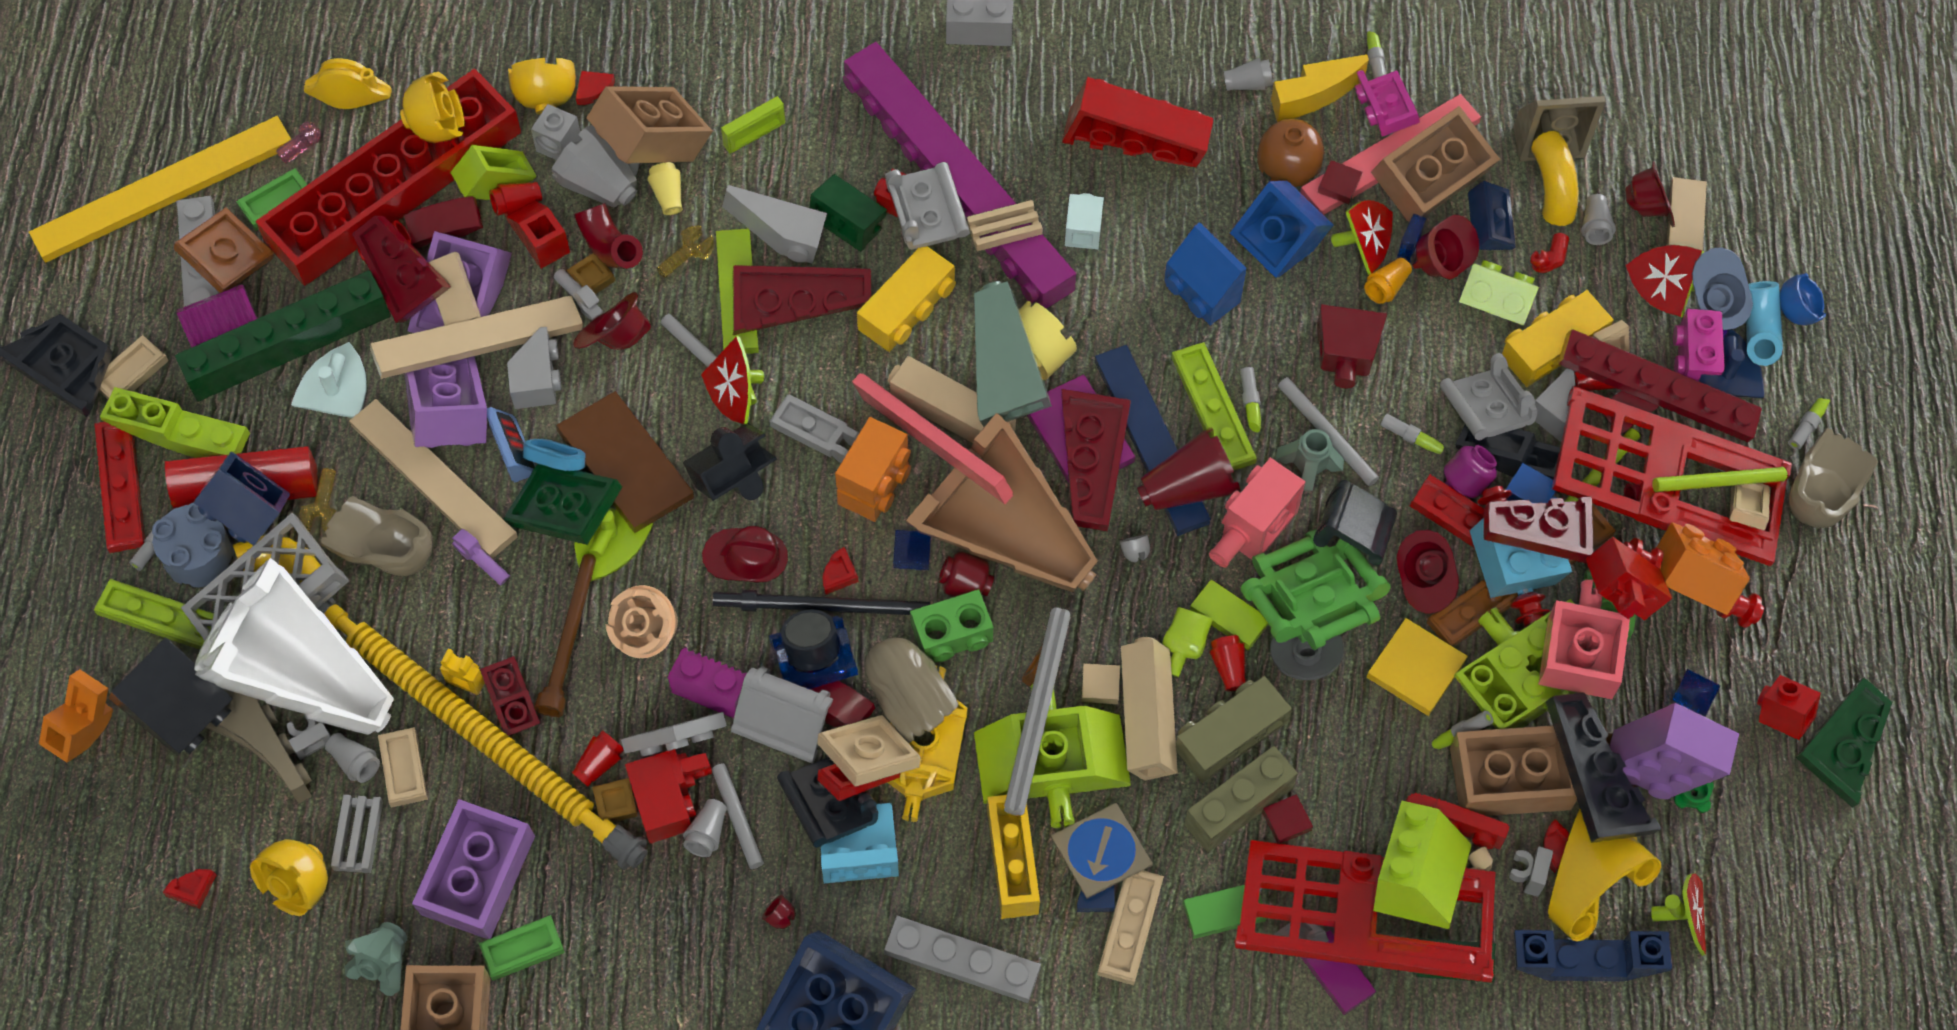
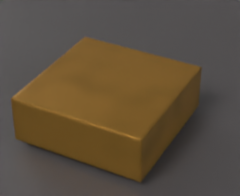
M594 253L567 269V273L581 287L587 285L594 294L615 282L614 274Z
M629 778L592 787L598 815L602 820L608 819L613 823L638 816Z

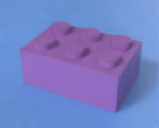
M1674 703L1615 729L1610 748L1615 754L1619 753L1626 767L1623 768V771L1631 785H1638L1648 790V793L1655 798L1670 799L1673 796L1730 775L1739 733Z
M458 799L412 905L424 917L485 939H491L535 838L529 824Z

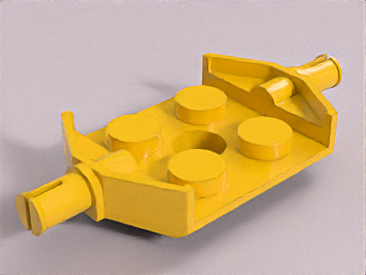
M940 666L939 674L944 680L946 669ZM958 700V707L949 716H944V721L931 731L935 739L930 745L920 746L915 741L909 743L921 757L920 767L900 773V778L887 782L905 795L906 802L902 819L909 821L912 807L911 822L918 821L920 803L923 799L954 790L964 726L968 715V708Z

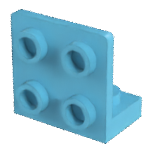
M890 803L876 804L878 820L874 825L867 826L860 831L821 846L824 884L899 876L893 810Z

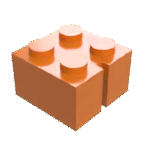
M872 417L868 418L835 473L836 488H838V505L873 522H876L881 512L886 513L894 500L893 491L898 483L901 485L905 483L911 471V465L908 462L911 450L908 449V434Z

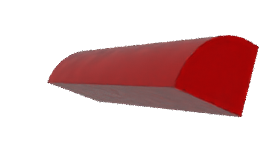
M309 446L236 454L289 492L290 495L287 500L318 497L317 464ZM228 455L165 461L166 484L173 509L193 503L207 481Z

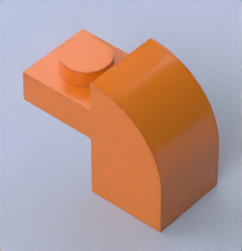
M80 669L69 676L65 703L43 716L39 744L66 763L86 751L105 730L112 716L113 708L106 704L108 687Z

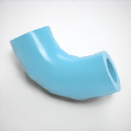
M1772 281L1754 282L1748 284L1752 294L1753 307L1751 315L1746 321L1747 354L1752 362L1767 366L1779 360L1783 349L1779 284Z

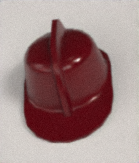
M1652 161V167L1632 176L1631 184L1625 188L1627 204L1630 208L1637 210L1638 214L1643 217L1666 216L1670 225L1675 227L1673 213L1660 181L1656 163Z
M1452 215L1445 218L1418 240L1416 244L1417 261L1412 264L1413 268H1421L1423 272L1432 277H1443L1448 280L1457 277L1477 259L1479 238L1476 229L1464 216Z
M636 292L628 294L613 308L586 325L576 336L573 342L574 347L577 349L585 348L597 341L611 349L617 350L630 348L635 345L651 328L650 321L636 305L638 294Z
M747 526L745 528L723 529L713 534L705 543L702 559L707 571L716 578L755 583L769 582L776 579L785 570L788 562V551L783 541L767 529L759 526Z
M1420 530L1408 535L1400 544L1397 553V565L1405 597L1408 603L1419 612L1426 614L1438 613L1452 603L1459 589V576L1452 549L1448 541L1438 532Z

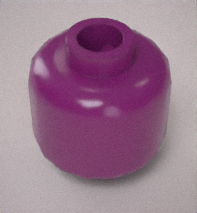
M1463 446L1444 467V475L1447 479L1445 484L1466 497H1478L1495 480L1497 476L1495 467L1497 462L1494 456L1482 446Z

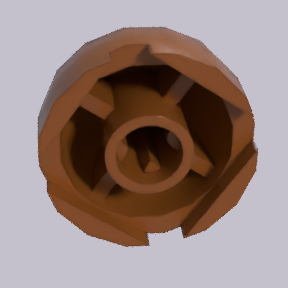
M1294 118L1283 119L1271 125L1262 135L1256 157L1258 167L1262 174L1264 170L1271 177V181H1288L1294 187L1304 186L1309 183V179L1321 172L1325 154L1323 140L1317 130L1309 123Z

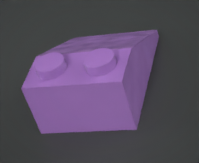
M434 231L426 261H433L452 252L459 253L481 317L489 315L503 287L512 253ZM436 299L411 317L408 327L409 332L416 333L445 326Z
M475 356L404 373L410 426L415 447L433 448L441 445L458 444L469 446L476 443H486L487 406Z

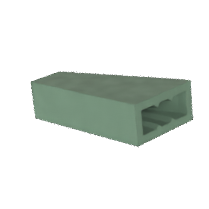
M994 281L984 285L981 291L974 293L977 412L983 427L986 426L996 413L1008 422L1052 406L1008 281L1003 283Z

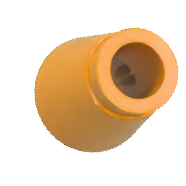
M1397 258L1395 261L1371 273L1364 285L1367 296L1378 304L1392 301L1408 276L1412 273L1411 264L1404 258Z

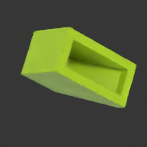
M472 145L451 171L458 189L464 197L473 196L476 199L490 200L489 190L495 189L497 184L527 183L536 178V174L523 151Z

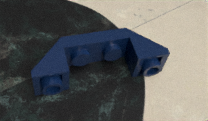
M1553 930L1514 931L1516 970L1547 981H1628L1672 970L1668 931H1630L1624 940H1582L1578 942L1554 939Z

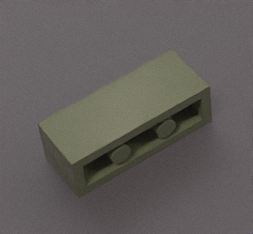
M1265 675L1256 682L1253 680L1245 682L1235 692L1236 696L1227 702L1224 700L1218 701L1207 711L1205 718L1197 723L1195 720H1192L1178 731L1176 752L1202 783L1289 722L1292 712L1291 706Z
M1273 746L1189 808L1184 825L1206 852L1209 853L1262 813L1264 807L1274 804L1294 788L1298 773L1278 749Z

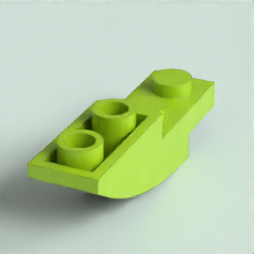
M114 387L100 415L101 420L118 429L158 446L194 458L228 455L231 451L239 454L242 452L250 435L249 430L245 426L182 410L178 403Z

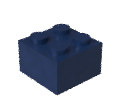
M231 451L207 481L193 503L198 506L199 512L211 521L218 520L228 527L229 533L235 539L243 543L249 542L254 546L279 515L290 493Z

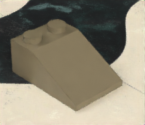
M1605 96L1536 100L1519 109L1513 126L1519 162L1536 161L1531 151V146L1539 135L1548 131L1561 133L1573 158H1585L1606 102Z

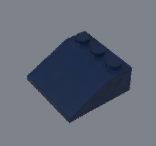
M816 931L804 937L756 1030H894L916 988L823 932Z

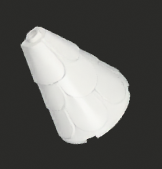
M271 558L268 559L242 586V589L245 591L237 596L233 604L231 602L228 604L213 626L196 659L194 670L197 672L195 675L223 689L266 701L267 704L304 713L311 720L366 735L374 731L379 733L387 725L391 717L388 710L394 698L358 652L348 646L323 612L315 607L284 567L278 565Z

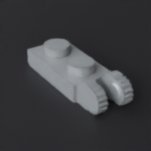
M790 394L786 395L769 421L771 428L828 457L833 456L840 463H842L849 451L839 445L842 439L852 446L859 435V432L848 427L847 423Z

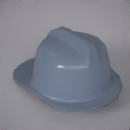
M1722 247L1711 248L1702 253L1695 262L1692 272L1696 306L1698 310L1720 311L1722 313L1723 330L1736 329L1747 321L1753 307L1752 294L1749 289L1744 266L1740 258L1733 251Z

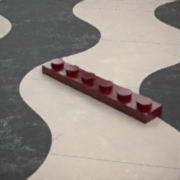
M1571 329L1566 334L1558 361L1559 365L1747 443L1754 439L1762 411L1761 407L1574 329Z

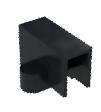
M750 423L744 424L734 431L726 427L716 429L710 438L711 445L683 462L696 489L712 501L732 489L747 500L759 498L763 492L764 485L758 471L777 460L775 455L761 447L758 442L765 437V434Z

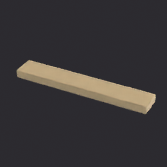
M566 296L371 343L370 351L379 375L383 379L522 345L540 327H547L549 338L582 330L583 322L572 296Z
M377 399L349 420L351 426L459 530L463 528L478 540L481 549L492 559L518 538L516 531L430 449L424 446L415 447L412 432Z

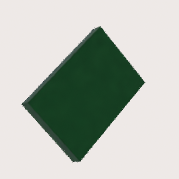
M538 463L503 520L511 527L588 545L623 486L617 479L577 470H558Z

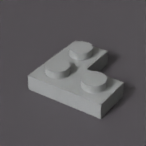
M723 712L630 736L621 739L624 753L640 750L641 757L662 752L663 744H666L667 751L689 745L687 739L691 737L692 743L714 738L712 730L726 727L727 725Z

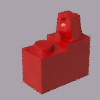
M1614 537L1610 538L1585 559L1598 594L1612 602L1618 613L1627 619H1630L1635 614L1645 621L1672 599L1661 570Z
M673 749L625 764L649 844L684 833L691 824L689 818L696 816L688 788L696 785V779L712 774L707 754L702 753L687 757L686 753L677 754L676 750Z

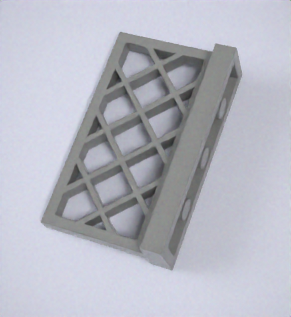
M291 513L183 605L181 609L203 639L206 640L210 633L207 626H212L213 628L223 613L224 602H234L237 596H226L228 582L234 577H243L244 585L255 573L253 572L255 559L262 553L271 554V559L277 562V564H279L280 554L295 555L293 574H288L317 609L346 585L349 579L333 564L299 518ZM294 527L299 533L297 548H281L283 535ZM307 544L310 549H305V545ZM304 555L316 556L322 563L312 574H301ZM206 601H216L213 620H201L195 612Z

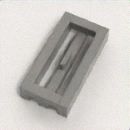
M343 795L331 867L334 871L371 873L383 806L381 797L367 799L366 796L352 798L351 795ZM352 807H356L347 862H343ZM365 808H370L371 812L362 863H356Z

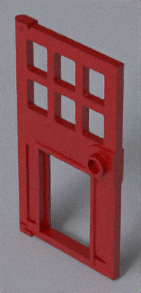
M1572 386L1567 401L1569 408L1552 490L1578 499L1580 497H1592V504L1632 517L1636 521L1664 531L1668 529L1671 522L1682 527L1685 524H1690L1701 530L1705 534L1704 537L1714 542L1719 538L1730 543L1736 548L1735 553L1737 555L1772 566L1775 562L1786 484L1792 468L1791 462ZM1585 407L1611 416L1610 432L1583 423ZM1623 421L1650 430L1648 445L1622 437ZM1579 435L1607 444L1605 459L1578 451ZM1618 448L1644 457L1643 473L1616 464ZM1686 458L1726 472L1784 467L1787 471V479L1785 481L1761 483L1771 487L1769 520L1765 530L1731 521L1728 517L1680 501V490L1655 492L1652 487V481L1654 478L1683 476ZM1574 462L1600 471L1602 474L1599 487L1571 478ZM1614 476L1639 485L1638 501L1610 492L1612 477Z
M1251 840L1240 926L1238 925L1237 935L1234 940L1235 948L1492 983L1494 977L1492 938L1496 872L1465 869L1457 900L1481 903L1479 947L1376 934L1377 912L1373 910L1378 878L1385 858L1381 855L1352 851L1340 852ZM1263 860L1297 864L1296 878L1262 875ZM1316 866L1340 870L1339 884L1305 880L1306 867ZM1260 888L1293 892V906L1290 908L1258 903ZM1310 894L1337 898L1336 913L1302 909L1303 895ZM1262 917L1290 921L1289 937L1256 933V918ZM1300 923L1334 927L1333 943L1300 939Z

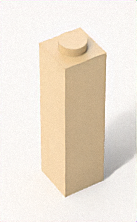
M907 356L901 366L896 365L891 371L888 378L890 394L916 413L973 443L976 436L984 428L977 412V392L910 356ZM1016 419L1008 421L1013 431H1015Z
M1141 637L1132 644L1121 646L1127 770L1146 781L1177 774L1178 769L1170 649L1154 638Z

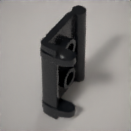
M1342 480L1333 488L1327 498L1326 510L1322 522L1315 532L1313 542L1318 547H1325L1335 535L1369 555V562L1372 565L1378 566L1383 561L1397 517V511L1358 486L1351 484V482Z
M829 757L791 773L790 771H783L777 776L778 782L815 848L860 831L867 826H872L878 820L876 802L867 791L839 801L817 780L818 770L835 764Z

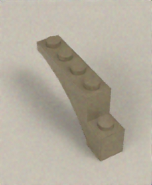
M223 689L233 698L227 705L232 711L217 727L210 722L205 728L234 740L258 756L286 784L299 804L312 797L306 786L312 780L301 762L296 765L293 764L289 755L295 751L285 733L277 736L272 726L278 723V720L269 705L260 706L256 698Z

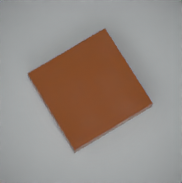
M227 207L174 243V250L219 293L239 284L271 261L274 256V252Z

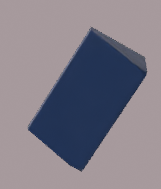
M1482 181L1468 192L1470 220L1479 238V250H1513L1516 246L1510 190Z

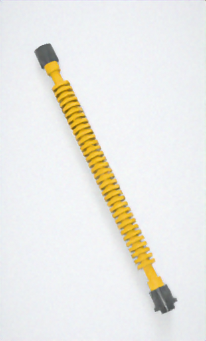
M332 597L318 608L336 630L339 629L347 635L346 643L350 648H354L362 658L380 670L391 681H394L405 692H408L411 697L415 698L416 701L435 714L436 717L449 725L460 736H463L465 740L484 753L495 764H498L500 768L513 776L514 779L520 781L529 791L534 792V795L541 798L549 807L555 809L559 815L570 821L573 826L576 827L583 823L594 832L593 837L601 842L605 847L604 849L618 861L617 864L621 869L625 870L630 866L636 868L647 855V850L645 849L646 839L641 836L636 837L620 825L616 826L608 819L602 820L592 812L594 807L592 801L583 794H579L578 790L572 788L563 778L558 777L554 771H551L544 763L537 760L535 756L522 748L520 744L515 743V740L508 737L506 733L501 732V729L494 726L491 721H487V718L480 715L472 706L466 704L463 699L459 698L458 695L453 693L443 683L439 682L429 672L425 671L424 668L397 649L395 645L391 644L390 641L377 633L367 623L361 622L356 625L348 618V613Z

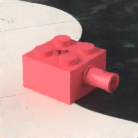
M1271 457L1263 467L1257 465L1249 474L1246 480L1248 485L1240 493L1236 490L1228 499L1225 505L1227 513L1222 520L1224 525L1222 539L1210 550V558L1217 565L1226 568L1238 551L1251 560L1253 556L1262 552L1265 553L1298 513L1306 481Z
M1584 580L1580 585L1579 605L1556 600L1547 621L1538 685L1612 700L1622 683L1630 619H1627L1620 613L1601 609L1603 596L1598 594L1596 586L1592 590L1593 580Z

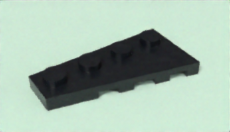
M1585 693L1558 695L1548 699L1546 705L1591 843L1651 835L1660 831L1662 828L1655 817L1650 819L1642 804L1646 800L1638 786L1633 788L1625 775L1623 768L1626 765L1619 753L1615 754L1606 741L1608 733Z

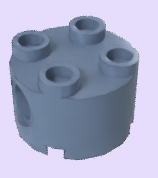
M194 503L173 509L162 519L156 521L152 527V543L155 554L162 562L168 575L181 585L184 583L190 584L191 587L207 586L230 566L229 563L232 560V556L234 558L233 541L224 524L218 520L211 521L199 512L198 506Z

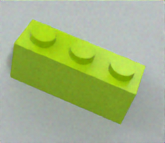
M1401 801L1378 878L1373 911L1450 929L1471 850V843L1439 809Z

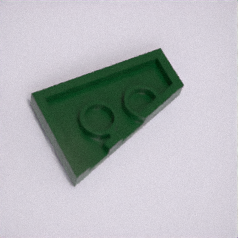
M1865 677L1855 684L1795 757L1852 808L1860 802L1862 796L1860 791L1865 776L1869 775L1872 766L1871 758L1876 743L1881 739L1893 703Z

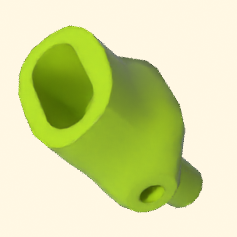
M1177 607L1173 621L1163 638V645L1173 653L1171 656L1172 676L1179 678L1186 658L1198 659L1202 656L1213 619L1188 609Z

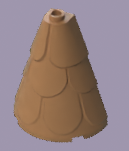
M996 413L976 436L969 451L1004 476L1013 492V497L1006 504H1003L962 472L954 468L936 491L924 498L908 517L906 523L915 528L919 533L968 550L972 555L1011 567L1014 573L1070 592H1074L1077 588L1084 591L1097 575L1092 569L1098 561L1067 508L1061 507L1041 470L1034 465L1009 422Z

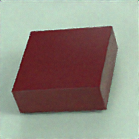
M1331 160L1317 193L1349 204L1361 179L1362 172Z
M1297 794L1264 807L1262 810V814L1278 844L1312 831L1313 825Z

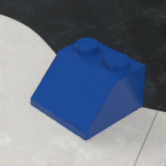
M1269 181L1230 234L1273 276L1279 278L1313 252L1334 224L1288 181Z
M1199 222L1168 260L1164 280L1167 288L1174 295H1180L1188 303L1190 311L1197 318H1203L1211 326L1241 302L1247 268Z

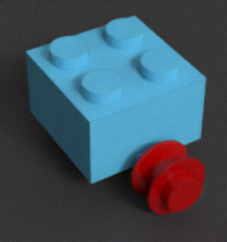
M1502 486L1486 489L1482 492L1483 497L1478 499L1477 503L1478 505L1487 506L1489 502L1507 501V498L1512 495V491L1503 490ZM1483 514L1482 520L1469 531L1490 598L1518 593V597L1515 598L1510 607L1519 609L1521 615L1515 620V623H1524L1526 628L1550 612L1548 609L1541 608L1540 602L1546 596L1533 592V589L1556 585L1572 572L1569 560L1484 540Z

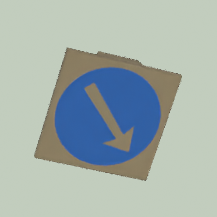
M1117 803L1051 835L1054 844L1087 899L1153 866L1151 859Z

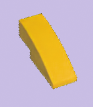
M1368 55L1303 65L1301 77L1275 81L1271 103L1277 122L1317 111L1351 91L1355 85L1359 84L1357 72L1363 70L1366 74L1369 61Z

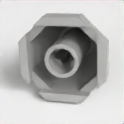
M593 125L584 128L578 134L582 140L576 144L571 141L560 154L552 167V172L554 173L552 178L562 187L601 203H606V205L613 208L620 204L623 206L627 205L637 193L635 189L637 185L636 177L629 165L621 161L608 142L597 134Z

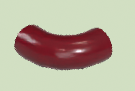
M606 203L574 214L585 242L594 255L603 263L617 269H630L639 264L643 255L642 245L634 236L622 235L612 220Z

